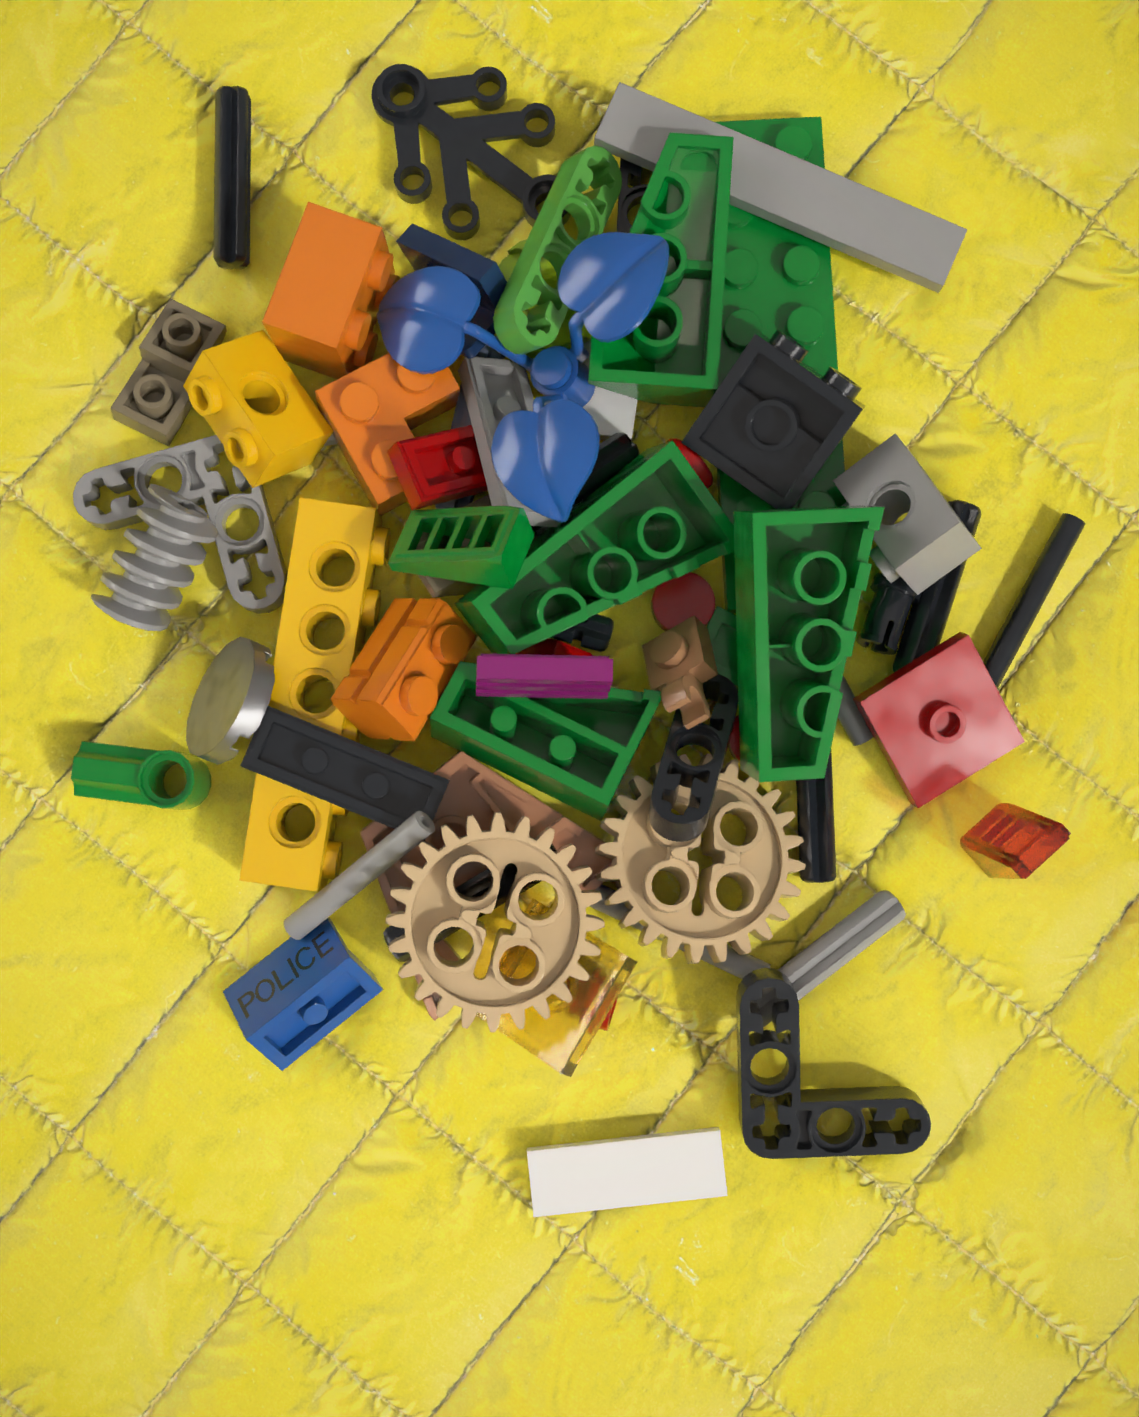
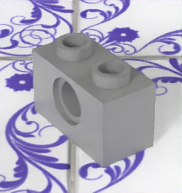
M896 433L833 480L847 501L842 506L885 507L880 530L874 533L873 540L877 546L870 551V557L890 583L901 577L918 595L982 549ZM908 512L907 516L902 521H900L897 524H894L895 521L901 515Z

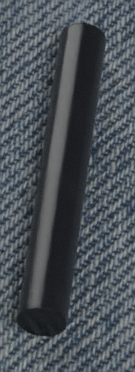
M1068 513L1061 515L983 661L997 689L1085 526V522Z

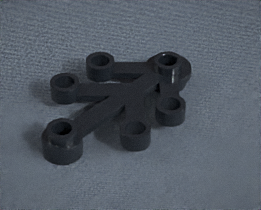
M395 64L386 68L375 80L371 95L377 115L384 122L394 126L398 167L394 173V184L398 196L407 203L418 204L425 201L432 191L429 169L421 163L420 126L439 140L447 200L442 211V219L445 231L450 237L456 240H468L478 232L480 227L479 210L471 200L467 162L522 203L524 217L533 227L539 215L536 207L546 200L556 176L545 174L532 178L486 142L521 138L529 146H545L555 135V116L552 110L542 103H532L524 107L522 111L454 119L438 106L473 100L474 104L484 111H494L502 107L507 99V81L504 74L499 69L488 66L478 69L471 75L428 79L422 71L407 64ZM486 82H493L500 87L499 91L491 96L481 94L478 88ZM401 92H407L414 96L413 101L407 105L399 106L392 102L393 98ZM533 118H541L547 122L548 126L541 132H532L527 129L526 124ZM409 175H419L424 179L422 186L418 189L410 190L402 185L403 180ZM563 210L562 212L563 226L567 223L571 216V214L565 210ZM458 211H466L472 215L471 222L462 227L452 224L450 218Z

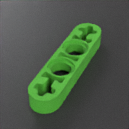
M595 145L570 156L561 165L495 308L493 321L496 335L502 345L514 354H527L551 344L557 337L569 310L561 301L558 293V279L562 265L571 251L582 241L594 235L602 234L617 201L622 186L621 171L613 155L603 147ZM589 186H591V188L594 189V190H592V191H590V192H587V193H585V194H582V193H581V192L587 190V189L589 188ZM563 210L570 213L578 227L577 240L570 237L565 231L562 223ZM541 257L548 260L554 267L557 276L556 288L549 286L540 272ZM536 304L539 305V306H536V307L530 309V311H529L527 317H526V315L522 312V311H524V310H526V309H528V308H531V307L535 306Z

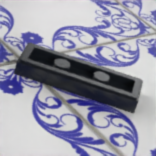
M270 706L267 707L240 765L243 768L393 829H396L417 811L426 813L433 821L450 781Z

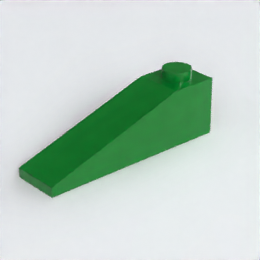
M669 133L629 232L658 235L669 244V260L665 279L649 314L633 332L622 339L609 343L600 342L591 336L588 384L650 404L706 407L718 389L734 137Z

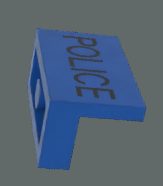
M328 917L301 940H295L290 937L226 988L223 993L245 1039L283 1071L379 994L383 988L375 975L347 948L330 917Z

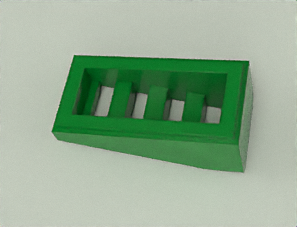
M481 506L411 510L388 564L392 571L513 590L535 535L524 508ZM423 532L430 533L423 550H416ZM443 535L450 536L445 549H438ZM465 538L471 539L467 548H461ZM485 541L492 542L490 547H483Z

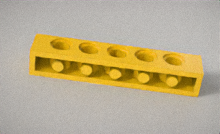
M300 497L273 663L275 682L268 706L360 743L361 732L333 704L324 712L310 713L305 706L304 696L307 688L320 680L330 681L336 691L343 678L349 676L350 667L364 647L366 627L376 628L380 614L381 590L372 589L376 565L385 566L387 563L391 531L390 528L382 527L383 520L376 508ZM342 557L354 561V573L347 583L336 587L324 583L323 573L329 562ZM327 619L343 621L345 633L342 641L332 649H318L314 643V632L317 626ZM256 773L239 881L319 892L327 885L328 879L334 880L339 876L343 855V842L334 841L337 816H347L349 810ZM306 805L314 814L315 827L308 838L298 842L287 834L285 818L288 812L295 806Z

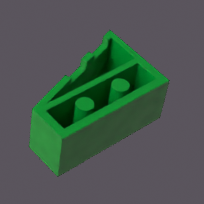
M460 661L430 716L431 737L459 751L462 750L469 756L602 821L661 701V691L644 689L643 692L611 687L607 699L476 696L477 664Z

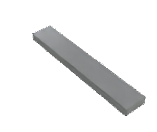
M619 82L594 137L595 146L603 147L617 157L654 171L670 132L734 137L730 205L937 293L942 289L968 229Z

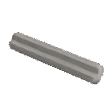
M886 890L879 891L784 964L778 971L785 974L791 981L799 1001L904 920L906 916L905 910L891 892ZM774 988L762 989L761 999L751 1001L759 1006L763 1018V1027L772 1021L773 1003L784 1001L777 998Z

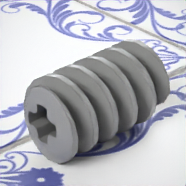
M150 484L148 492L161 504L159 509L138 506L136 514L149 526L147 531L126 529L124 536L137 550L135 554L119 550L114 551L112 559L125 572L123 576L103 572L100 580L114 593L112 597L92 594L91 599L104 613L121 623L148 631H162L167 629L171 620L167 609H175L182 602L183 596L178 587L184 588L190 586L193 582L195 574L189 565L196 566L202 564L205 560L206 551L200 543L214 542L217 538L218 530L201 507L172 490Z

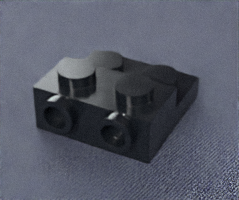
M776 330L771 339L762 333H755L681 443L775 509H791L865 408V405L855 399L862 389L859 385L832 367L828 368L824 376L802 362L809 351L780 330Z

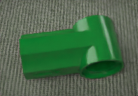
M82 741L80 749L73 760L71 780L74 786V796L156 806L163 809L187 810L200 805L208 796L211 788V774L207 765L198 757L177 751H160ZM179 763L186 773L187 782L184 790L178 796L172 798L164 788V777L171 766Z

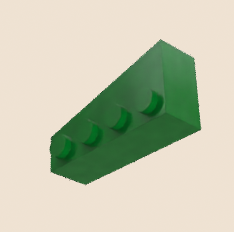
M672 440L646 449L571 509L566 522H560L557 527H549L536 537L530 545L513 590L478 584L454 604L492 654H515L580 624L593 615L634 599L653 587L673 578L681 577L722 555L734 552V525Z
M859 505L733 511L740 769L758 782L819 779L825 777L843 693L840 692V686L847 657H852L857 633L853 631L861 592L867 589L872 564L868 563L874 533L880 530L885 507Z

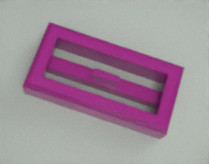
M484 653L477 656L476 696L607 699L608 692H610L613 683V659H609V656Z

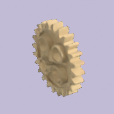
M707 753L700 759L698 766L712 760L711 754ZM686 754L679 756L683 762L691 765ZM733 759L721 771L708 823L703 831V838H701L700 834L695 839L684 842L665 839L653 829L649 820L651 794L661 763L659 761L650 767L653 785L638 775L628 782L631 791L636 797L635 800L620 794L612 800L611 803L623 816L622 819L605 818L601 821L600 827L614 836V841L595 847V853L612 859V867L598 873L596 878L599 881L615 882L617 890L610 894L604 900L606 906L625 904L628 910L622 916L618 926L622 929L639 922L643 926L638 940V944L641 947L647 946L657 937L662 938V958H672L680 945H684L687 964L699 963L706 946L714 963L726 961L727 942L739 955L748 954L751 952L748 933L761 941L770 940L773 935L765 919L769 918L779 922L788 920L790 917L789 913L778 901L780 898L800 896L801 893L800 889L786 881L787 874L805 870L804 863L788 858V850L804 842L803 837L785 835L782 828L795 817L794 811L776 814L772 806L781 795L779 789L761 796L756 791L760 782L751 776L743 781L737 779L739 770L738 760ZM679 785L676 803L672 809L680 815H684L688 807L691 788ZM724 814L736 815L744 823L746 837L741 846L730 844L721 834L720 823ZM701 843V852L705 856L712 857V865L702 869L699 874L698 863L689 861L687 852L699 847ZM657 871L669 872L679 882L680 894L674 905L661 903L652 892V880ZM724 876L735 880L742 889V901L735 911L726 909L717 899L716 887L719 880ZM699 877L698 886L702 912L699 916H695L692 913L691 907Z
M501 812L494 813L490 830L481 831L474 816L468 815L466 820L467 835L458 837L448 825L441 826L445 846L438 850L432 844L424 840L421 841L418 846L427 862L423 867L410 862H404L401 866L406 876L413 881L412 887H392L390 892L393 898L406 904L405 911L394 912L386 917V924L405 929V935L389 943V951L395 953L409 952L411 957L400 967L398 975L400 978H407L417 974L421 975L423 979L419 983L414 995L418 1001L434 992L440 995L436 1016L442 1018L454 1005L461 1007L462 1028L468 1029L477 1012L486 1014L490 1032H496L501 1014L510 1013L518 1029H523L525 1025V1009L531 1006L545 1020L550 1018V1010L546 998L553 993L561 1000L570 1003L573 998L564 983L567 978L571 976L584 981H588L590 978L588 972L578 962L580 955L597 956L601 952V949L596 944L585 938L586 932L605 927L603 919L586 914L587 907L596 904L602 899L601 893L594 890L581 891L579 886L592 874L591 868L588 865L573 869L567 866L576 851V847L571 843L562 846L555 852L550 849L555 830L551 827L545 828L536 839L529 837L530 820L526 816L520 818L513 832L505 830V823ZM470 861L486 865L492 874L488 890L477 897L462 895L453 883L456 870L462 864ZM513 863L516 865L517 871L504 906L507 919L513 922V925L510 929L500 928L497 931L487 973L481 979L474 976V969L486 937L485 925L480 920H477L479 913L491 914L494 910L504 868L507 864ZM535 880L546 881L553 886L555 892L552 907L541 915H529L523 912L518 904L519 893L527 883ZM449 927H460L466 930L473 939V946L469 954L457 961L442 958L434 946V941L442 930ZM517 945L532 949L536 954V965L529 975L520 979H513L501 972L499 961L507 949Z

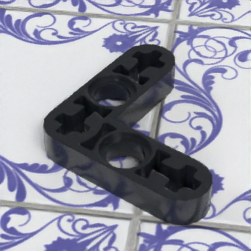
M756 969L744 976L738 985L736 995L738 1102L741 1131L744 1142L751 1152L759 1157L768 1159L888 1155L913 1152L925 1143L931 1130L929 1113L919 1096L906 1087L881 1086L800 1090L799 1002L795 989L788 977L777 969ZM774 988L777 998L784 1000L775 1002L772 1006V1022L775 1031L763 1030V1018L757 1003L751 1002L761 999L762 989ZM771 1048L784 1053L787 1058L786 1066L775 1077H759L750 1069L751 1060L761 1050ZM762 1096L774 1097V1108L780 1124L776 1125L774 1135L763 1136L759 1126L764 1124L765 1104ZM841 1108L852 1115L851 1125L847 1131L833 1137L819 1132L816 1126L821 1114L828 1109ZM863 1108H868L873 1120H868L872 1130L869 1134H865L866 1124L861 1111ZM905 1108L911 1119L903 1121L902 1130L892 1131L888 1121L894 1119L896 1109Z

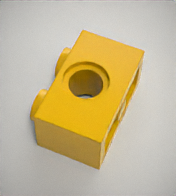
M264 329L203 350L183 385L195 411L204 416L223 444L227 458L235 467L240 469L252 488L310 465L334 432Z

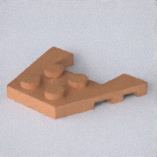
M462 750L458 751L432 772L450 780L433 820L435 831L425 839L426 842L432 844L438 850L445 846L441 826L448 825L458 837L467 835L466 820L468 815H473L481 831L490 830L494 813L501 812L505 823V830L512 832L520 818L526 816L530 820L529 837L536 839L549 826L555 830L552 844L556 850L570 843L576 847V851L567 866L573 869L588 865L592 870V874L579 885L581 891L596 890L604 883V881L597 880L596 875L612 867V859L595 853V847L606 843ZM374 820L360 831L367 852L395 829ZM418 845L377 878L391 913L405 911L406 904L397 901L390 895L392 887H412L413 881L401 869L402 864L410 862L423 867L427 862ZM475 861L462 864L454 874L453 883L455 888L485 871L488 867ZM446 939L434 944L437 953L442 958L451 961L461 959ZM417 974L415 978L419 985L423 978L420 974ZM436 992L423 999L428 1014L434 1021L439 1018L436 1016V1009L440 995Z

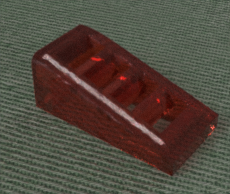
M1000 803L961 837L960 846L989 878L1026 879L1070 839L1068 836L1071 833L1060 822L1014 804Z

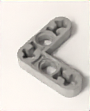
M217 435L94 469L84 474L76 483L73 501L78 514L97 528L113 530L140 523L143 520L136 514L138 508L137 501L130 495L112 500L110 506L112 511L107 514L98 507L91 506L92 501L100 498V487L106 485L111 491L119 494L133 490L127 479L134 476L135 488L144 502L141 506L159 509L161 504L148 492L151 476L162 467L171 466L177 468L182 475V484L177 493L198 506L205 504L209 519L218 530L215 542L228 589L233 599L248 611L257 614L270 613L283 604L288 574L263 485L252 488L240 469L233 466L232 473L236 486L241 492L251 487L252 493L229 494L224 478L218 471H211V467H215L220 462L218 454L224 451L223 444ZM218 495L228 496L219 502L217 501ZM239 508H249L254 510L259 517L257 532L247 540L237 541L231 539L226 532L228 516ZM267 546V554L256 553L255 555L260 570L267 577L274 576L275 582L266 586L267 596L263 599H258L254 593L244 591L243 585L252 581L249 562L243 557L234 562L233 555L253 554Z

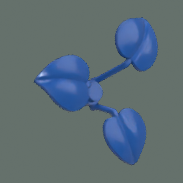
M607 232L594 235L582 241L571 251L562 265L558 279V293L561 301L569 309L576 312L569 321L571 349L553 346L542 350L535 358L525 354L520 355L510 352L502 345L498 337L470 322L480 304L481 295L478 287L468 276L459 270L443 266L426 267L416 270L398 280L388 290L379 304V311L377 313L384 344L392 358L402 367L419 374H433L449 367L456 361L463 350L465 334L525 368L530 373L533 386L543 396L534 399L533 411H513L504 416L499 422L491 447L494 469L504 486L522 504L544 517L557 522H566L576 497L592 473L598 457L600 443L598 426L593 416L583 408L591 400L595 386L588 384L589 368L583 363L588 358L589 351L583 345L582 327L585 325L587 331L596 340L606 343L622 339L633 332L649 314L661 290L668 267L669 244L658 235Z

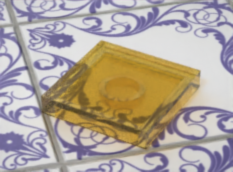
M532 898L525 913L541 915L546 913L550 907ZM589 931L586 932L585 938L596 944L601 949V952L597 956L580 955L578 962L590 975L588 981L578 980L569 976L564 982L573 1000L568 1003L552 993L546 998L550 1010V1018L545 1020L531 1006L525 1009V1025L523 1029L517 1028L510 1013L501 1014L497 1028L499 1032L544 1063L569 1077L574 1073L637 964L636 960ZM517 945L510 947L501 956L499 969L509 978L520 979L526 977L533 971L536 965V954L526 946ZM477 1012L476 1016L487 1023L486 1014Z

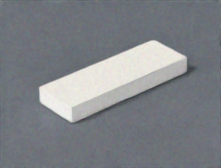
M719 1127L527 1148L533 1217L728 1196Z

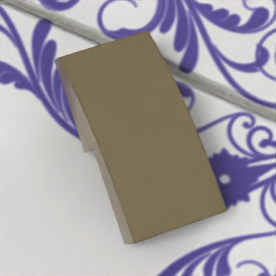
M170 298L139 346L142 360L110 408L113 419L169 446L192 407L188 393L183 385L201 352L222 344L227 332L226 325Z

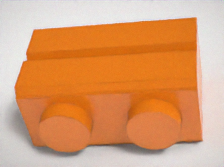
M394 598L350 667L349 676L343 678L331 697V703L362 734L369 738L389 740L391 737L394 740L414 742L436 707L459 662H463L474 644L476 635L448 603L440 598H420L418 601L414 598Z

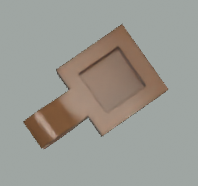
M694 615L642 645L650 690L661 691V701L665 710L669 713L678 708L680 709L683 724L687 729L710 718V708L702 683L718 675L708 628Z

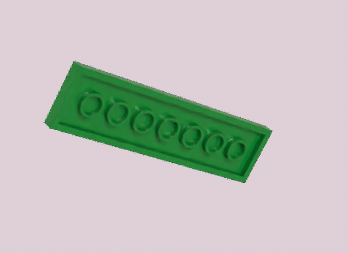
M821 117L715 122L825 169ZM729 204L718 388L755 333H762L771 339L776 330H780L806 348L809 352L802 362L822 376H824L829 367L838 371L830 247ZM843 438L793 508L837 507L847 502L833 482L834 479L845 472ZM717 468L719 506L732 524H734L733 511L775 509ZM734 552L722 555L725 610L736 613Z

